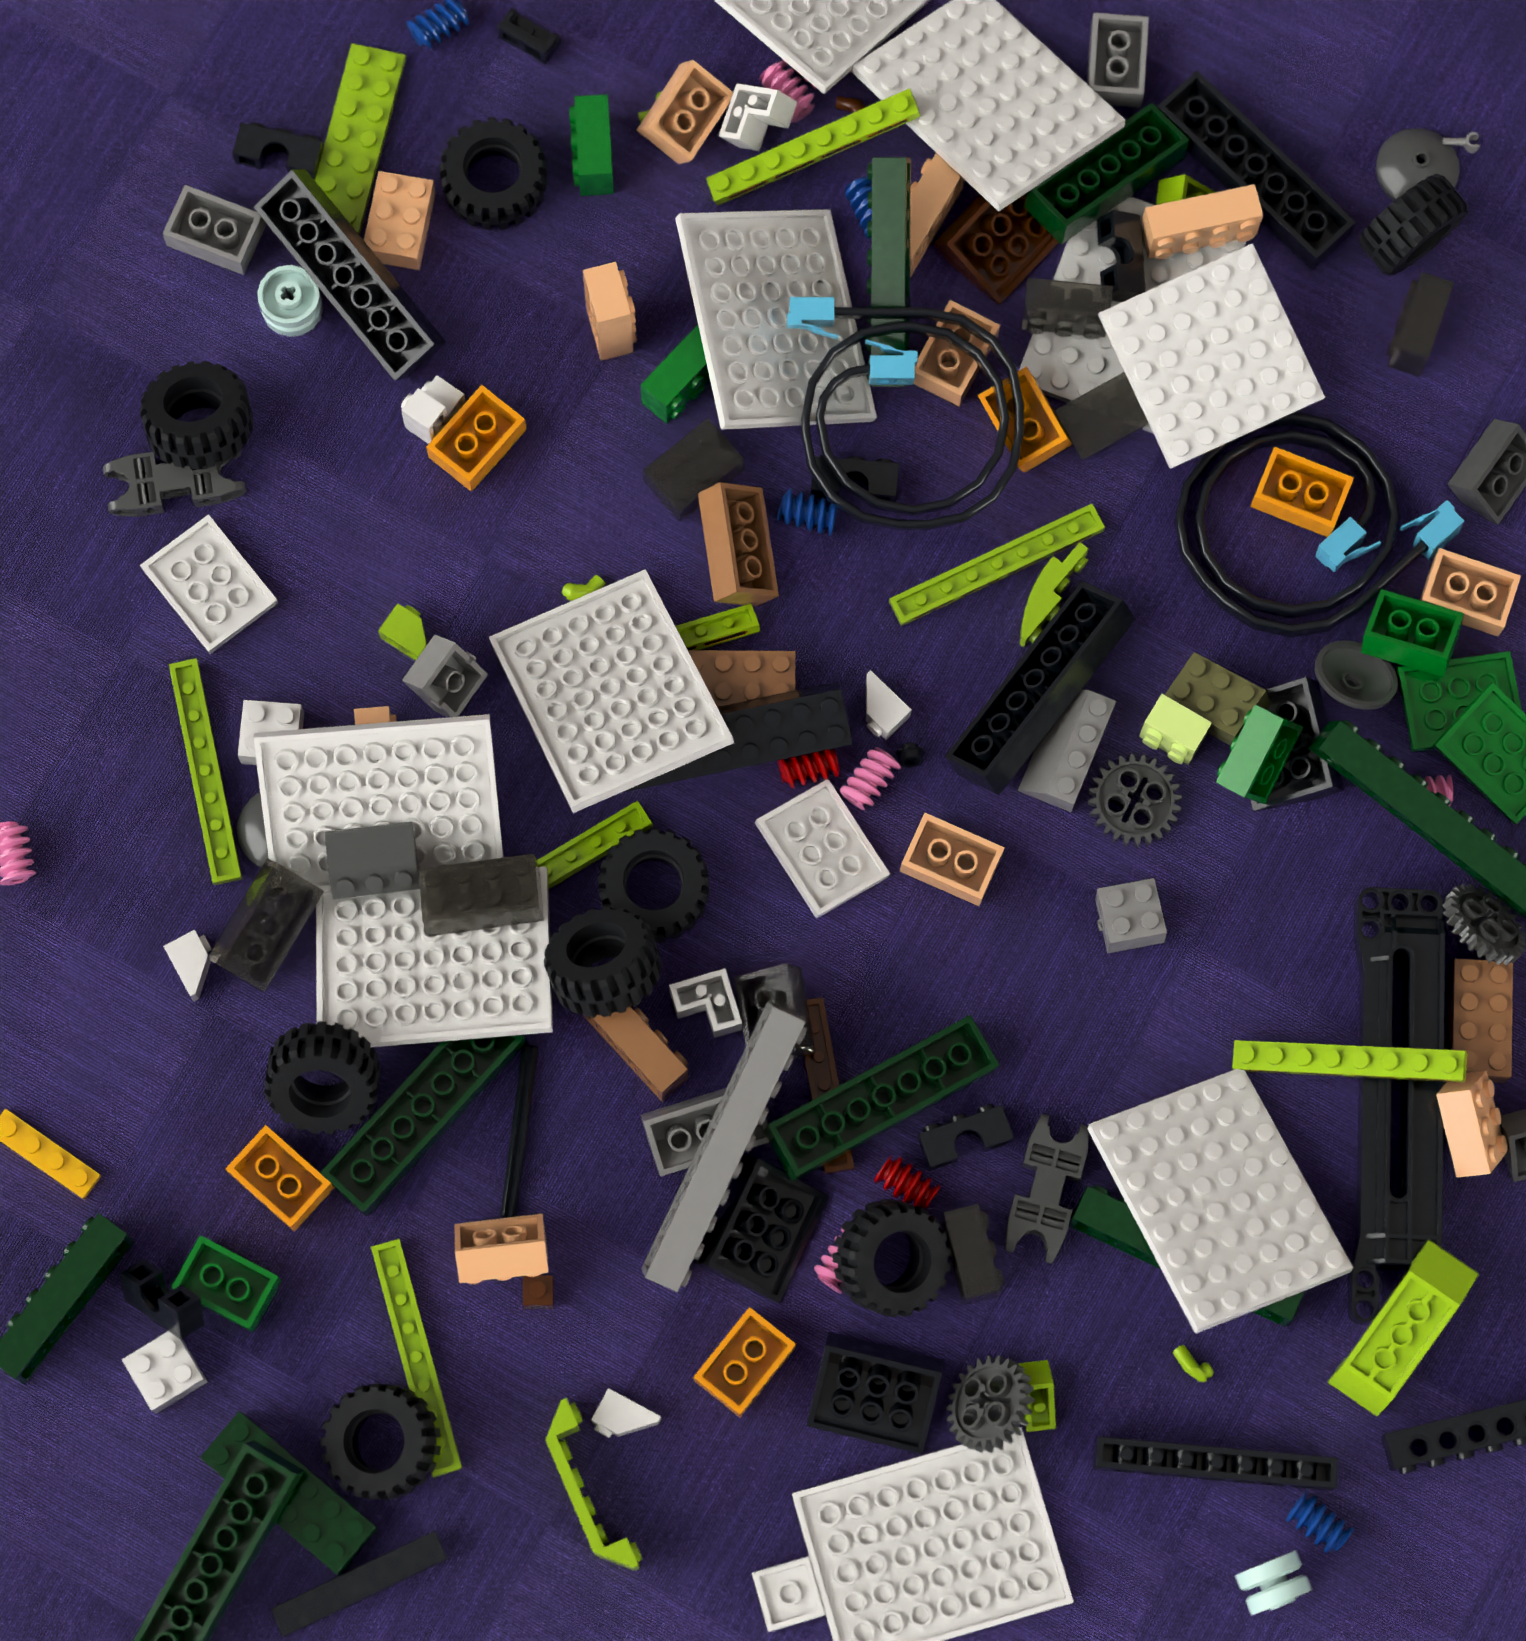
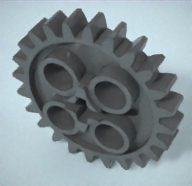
M1131 754L1128 762H1125L1124 758L1119 756L1118 765H1115L1111 760L1108 761L1107 767L1109 771L1100 768L1098 773L1101 778H1093L1092 783L1098 788H1089L1088 794L1095 798L1089 799L1087 805L1096 807L1090 812V817H1099L1095 827L1104 825L1103 836L1108 835L1110 832L1113 833V843L1121 837L1125 847L1128 845L1129 840H1133L1135 847L1138 848L1142 839L1149 846L1152 841L1151 836L1160 841L1162 839L1160 830L1169 833L1171 827L1168 823L1176 824L1177 818L1172 813H1180L1181 807L1174 803L1180 802L1182 796L1174 794V792L1180 786L1179 784H1170L1175 775H1164L1166 765L1161 766L1159 769L1155 767L1157 759L1154 758L1148 764L1144 754L1140 761H1136L1134 754ZM1124 776L1133 778L1135 786L1125 787L1121 783V778ZM1145 778L1147 783L1128 821L1124 823L1122 818L1142 779ZM1156 789L1160 792L1161 798L1159 800H1151L1147 796L1146 791ZM1117 801L1122 805L1123 810L1113 812L1109 809L1108 803ZM1136 814H1144L1148 818L1149 823L1139 825L1135 822L1134 816Z
M1462 883L1460 886H1455L1444 898L1445 902L1442 906L1446 910L1443 914L1449 918L1446 923L1454 926L1455 929L1452 933L1459 934L1461 936L1460 942L1469 944V951L1475 949L1479 958L1485 955L1489 963L1495 960L1498 965L1504 963L1507 966L1511 962L1514 963L1526 951V940H1524L1526 933L1520 930L1523 925L1515 921L1517 915L1508 912L1510 910L1509 906L1501 905L1500 898L1496 900L1493 898L1491 891L1485 894L1481 886L1476 889L1473 884L1466 886Z
M987 1356L986 1362L977 1359V1368L968 1365V1374H959L961 1383L952 1384L956 1389V1393L948 1395V1398L953 1400V1404L946 1407V1410L953 1413L946 1419L953 1424L949 1429L950 1432L956 1434L955 1439L963 1443L964 1446L980 1453L983 1450L992 1453L994 1447L1002 1450L1004 1446L1003 1441L1012 1444V1434L1015 1433L1019 1436L1022 1434L1019 1429L1020 1424L1028 1425L1027 1420L1024 1419L1025 1414L1033 1413L1031 1409L1027 1408V1404L1035 1401L1034 1398L1028 1395L1034 1390L1033 1386L1027 1384L1031 1379L1030 1376L1024 1374L1025 1369L1017 1365V1363L1001 1356H997L996 1359Z

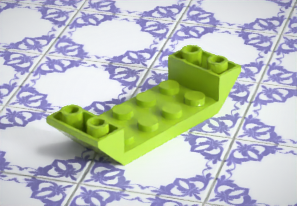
M1428 1239L1413 1260L1409 1271L1348 1357L1342 1360L1328 1380V1383L1378 1416L1394 1399L1457 1311L1479 1273Z
M567 1398L562 1399L545 1441L592 1551L597 1557L636 1571L640 1569L638 1562L643 1560L636 1542L629 1544L626 1537L604 1547L603 1544L609 1541L601 1523L595 1526L591 1516L597 1513L589 1495L583 1498L580 1488L585 1487L577 1467L571 1470L568 1461L573 1458L566 1441L559 1442L560 1439L580 1431L578 1423L583 1422L576 1403L569 1404Z

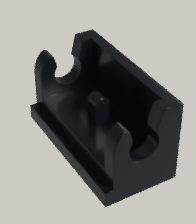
M513 7L498 25L500 39L545 65L562 41L558 33L554 32L552 34L521 16Z

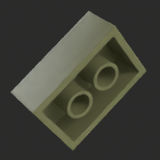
M1195 652L1165 693V696L1212 722L1208 734L1230 746L1234 738L1240 735L1247 712L1253 709L1254 705L1266 709L1271 705L1265 689Z

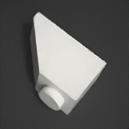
M870 670L866 675L867 727L875 736L879 737L881 735L887 740L911 717L912 709Z
M194 929L163 947L190 997L195 1002L200 998L210 967L211 958L207 952L211 951L212 948L205 935L199 937Z
M608 1388L591 1421L596 1425L595 1431L610 1438L612 1434L619 1437L658 1425L661 1421V1416Z

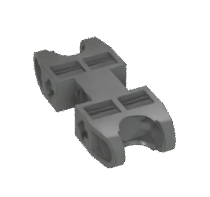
M241 450L236 455H230V460L240 457ZM147 452L124 456L103 466L104 477L118 478L119 481L129 483L127 492L119 496V500L108 503L109 513L115 516L141 517L165 513L163 499L192 495L196 508L222 504L243 496L247 492V487L243 481H232V479H226L220 475L222 467L231 463L230 460L224 463L222 461L217 462L214 467L210 468L202 466L203 469H201L200 466V469H190V466H185V468L176 467L173 462L171 464H158L155 453Z
M1042 1113L1028 1141L1022 1164L1023 1168L1036 1171L1030 1195L1027 1198L1015 1194L1006 1224L1005 1251L1013 1253L1016 1243H1019L1024 1235L1036 1234L1043 1240L1044 1250L1047 1251L1044 1262L1053 1264L1066 1237L1072 1214L1071 1209L1058 1206L1065 1179L1079 1182L1088 1152L1089 1131L1087 1125L1080 1124L1078 1134H1075L1071 1141L1059 1143L1051 1137L1050 1126H1047L1049 1115Z

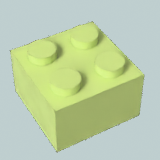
M1161 694L1145 720L1139 737L1143 739L1142 742L1154 750L1159 748L1168 753L1167 756L1172 761L1178 764L1184 762L1189 765L1205 739L1212 722Z

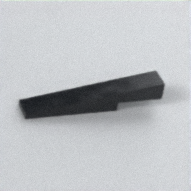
M433 1531L271 1608L282 1636L285 1637L389 1589L401 1581L448 1560V1557L437 1532Z

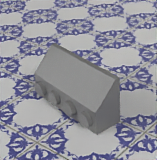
M1081 689L1035 748L1018 791L1072 812L1116 701L1093 691Z
M726 1088L640 1115L660 1177L689 1168ZM766 1118L762 1125L757 1124L753 1135L756 1138L752 1147L769 1142L763 1132L768 1125Z

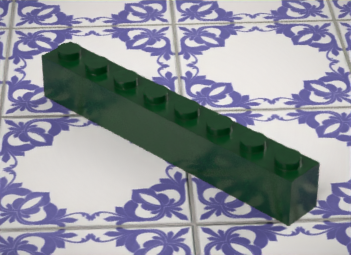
M872 157V163L868 164V180H872V192H868L867 198L868 209H872V220H869L867 225L868 237H872V249H868L867 264L872 266V277H868L867 293L871 295V306L868 307L910 308L911 157ZM867 319V322L871 323L872 327L893 322H910V319ZM894 333L867 339L892 346L898 350H910V333ZM867 344V351H871V355H895L883 352L880 348ZM871 385V386H877V387H905V386H908V385Z

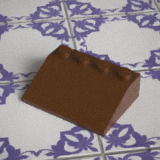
M1027 193L999 212L980 194L933 244L956 270L997 305H1000L1058 243L1024 207Z

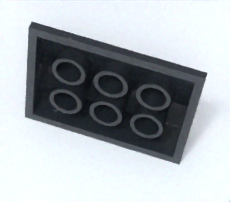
M1304 677L1266 689L1271 704L1268 710L1274 711L1304 728L1266 803L1263 804L1251 800L1253 811L1256 812L1315 800L1345 791L1341 774L1308 749L1328 724L1318 681Z
M743 1156L741 1160L743 1163L742 1169L738 1177L732 1179L728 1187L730 1190L728 1199L724 1206H719L715 1215L717 1217L716 1224L711 1233L707 1232L703 1240L705 1244L699 1259L694 1260V1263L779 1304L829 1197L799 1180L792 1182L787 1173L759 1158Z
M829 1332L807 1426L923 1454L943 1372L944 1359Z

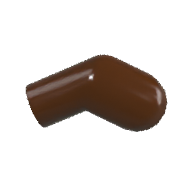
M837 96L835 105L837 110L850 111L852 113L867 107L860 99Z

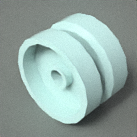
M294 265L279 266L269 271L261 280L257 292L259 306L268 327L276 333L288 337L300 336L311 331L320 321L323 304L319 287L302 267Z
M1296 1550L1235 1575L1240 1590L1247 1591L1260 1586L1261 1592L1253 1594L1246 1599L1251 1615L1266 1609H1270V1611L1296 1601L1295 1597L1313 1590L1308 1577L1305 1575H1299L1290 1580L1287 1579L1286 1574L1298 1570L1302 1565Z

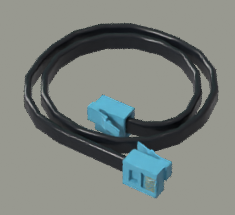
M790 297L787 329H805L812 333L837 340L839 338L838 335L825 332L820 327H833L834 319H928L958 325L986 343L1007 372L1014 404V438L1008 468L988 496L962 513L928 520H898L864 513L837 495L816 464L810 435V414L816 385L833 360L843 352L866 339L865 344L878 347L883 352L895 354L870 355L868 364L850 367L831 379L819 397L815 417L822 457L843 488L875 509L909 516L950 509L979 490L1003 455L1010 417L1002 380L983 352L952 330L917 322H893L858 330L829 349L809 379L801 416V438L808 471L828 501L860 523L894 530H931L962 524L995 503L1017 470L1024 435V402L1017 368L997 338L964 315L931 308L834 307V297ZM894 333H914L944 339L972 357L993 386L1000 418L994 453L975 481L947 499L918 505H908L879 499L850 480L831 452L824 415L827 402L837 387L851 378L868 375V385H912L915 379L917 351L898 350L889 345L867 340L868 338Z
M1294 412L1257 430L1294 425L1322 431L1353 450L1359 457L1330 438L1291 430L1255 436L1225 454L1205 480L1194 521L1201 560L1220 588L1254 611L1286 618L1326 613L1360 593L1371 582L1391 554L1399 519L1392 479L1371 449L1359 438L1330 419ZM1253 432L1203 455L1183 482L1174 520L1180 557L1201 589L1220 608L1251 629L1285 637L1327 632L1359 613L1379 594L1381 589L1384 590L1421 555L1428 561L1435 556L1439 548L1442 549L1460 533L1464 520L1454 511L1455 507L1446 500L1433 512L1424 514L1402 525L1401 531L1413 525L1424 524L1434 518L1417 533L1413 543L1414 548L1354 603L1327 619L1291 625L1256 617L1228 598L1208 578L1191 553L1185 529L1184 514L1192 487L1218 456L1228 447ZM1295 444L1323 450L1353 469L1363 483L1366 504L1360 519L1356 522L1349 517L1318 546L1315 557L1333 572L1337 571L1347 561L1358 558L1380 546L1381 542L1379 541L1371 546L1358 548L1365 538L1366 531L1364 528L1372 518L1377 496L1372 474L1383 489L1389 518L1383 549L1365 574L1355 583L1327 600L1288 605L1257 598L1230 580L1210 552L1204 523L1209 493L1229 465L1256 449Z

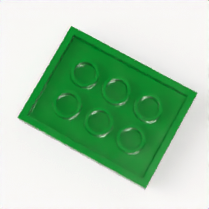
M1510 651L1451 659L1444 677L1407 666L1396 669L1412 752L1435 749L1432 745L1489 683L1493 682L1522 710Z
M1492 682L1483 689L1432 746L1512 824L1517 825L1526 815V714Z

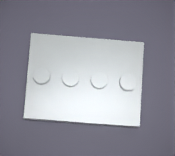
M209 514L140 565L141 569L209 654L213 653L278 604L275 596Z
M829 779L755 821V825L816 919L885 880L890 875Z

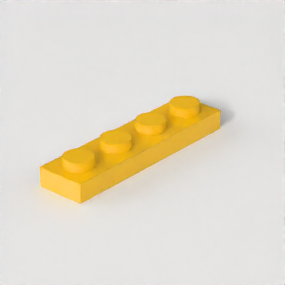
M6 1108L1 1113L0 1142L85 1200L101 1178V1175Z

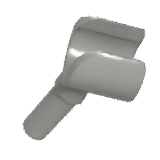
M1470 132L1466 138H1443V145H1460L1467 152L1475 153L1480 145H1473L1469 141L1478 140L1479 135L1476 132Z

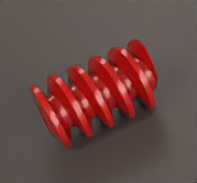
M835 748L823 750L820 753L813 752L809 753V755H799L798 758L795 756L787 758V761L784 759L777 760L782 783L784 785V782H787L791 789L795 788L796 779L800 781L802 786H806V778L808 776L813 783H817L819 773L825 780H828L829 771H832L836 778L839 777L840 773Z
M891 1155L875 1176L874 1183L878 1184L885 1180L883 1190L888 1191L895 1187L893 1192L894 1198L904 1194L902 1202L909 1204L914 1201V1206L926 1210L940 1191L941 1185L938 1184L932 1189L929 1188L931 1183L930 1177L921 1182V1170L912 1175L911 1169L913 1164L909 1163L905 1167H901L903 1157L900 1156L893 1161Z

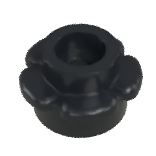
M912 742L903 744L901 749L896 752L900 764L904 767L920 765L923 762L922 755L925 754L922 747H918V744Z

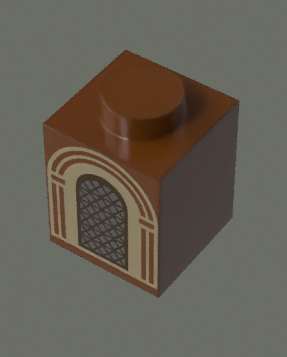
M553 1275L523 1276L524 1309H554Z

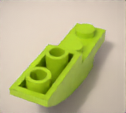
M1081 542L1077 544L1063 562L1052 556L1037 578L1023 615L1020 630V645L1022 647H1025L1029 641L1034 643L1043 631L1041 627L1047 620L1051 621L1059 611L1062 597L1056 592L1059 594L1063 593L1071 582L1068 579L1074 571L1079 573L1087 564L1088 559L1086 557L1089 548Z

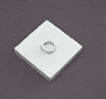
M810 1556L752 1573L768 1632L826 1615Z

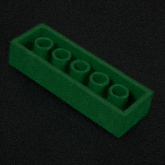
M1151 103L1126 120L1125 126L1030 190L1027 193L1024 207L1062 245L1095 222L1097 218L1112 210L1184 159L1189 139Z
M100 1213L95 1218L91 1216L85 1222L81 1229L83 1234L77 1241L72 1240L63 1251L65 1256L58 1266L54 1264L44 1276L46 1282L40 1289L35 1288L25 1301L28 1305L21 1314L17 1312L7 1324L8 1331L2 1338L0 1337V1369L23 1385L31 1378L135 1242L129 1235Z
M238 1411L199 1458L225 1479L244 1443L255 1440L303 1469L305 1472L276 1523L334 1573L340 1576L379 1529L244 1414Z

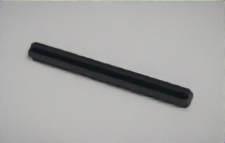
M524 1045L522 1047L500 1211L503 1218L516 1217L538 1056V1048L533 1045Z

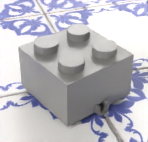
M435 634L402 681L435 712L446 717H458L488 674L475 662L476 657L462 650L455 642Z
M1154 878L1097 889L1095 897L1099 914L1097 924L1099 932H1103L1107 953L1165 942L1167 930Z

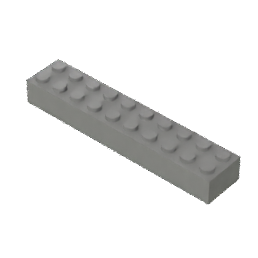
M767 1001L641 1269L645 1278L675 1292H678L680 1286L685 1287L692 1273L689 1270L692 1260L699 1259L705 1246L702 1243V1239L706 1232H712L717 1221L715 1212L719 1205L724 1206L730 1194V1190L727 1189L731 1178L736 1179L743 1166L740 1159L744 1151L749 1152L754 1144L756 1136L753 1135L755 1127L757 1124H763L769 1110L766 1108V1104L770 1097L775 1098L780 1089L781 1082L778 1080L782 1070L788 1071L793 1061L794 1055L791 1054L795 1043L800 1044L806 1034L805 1021L800 1016Z

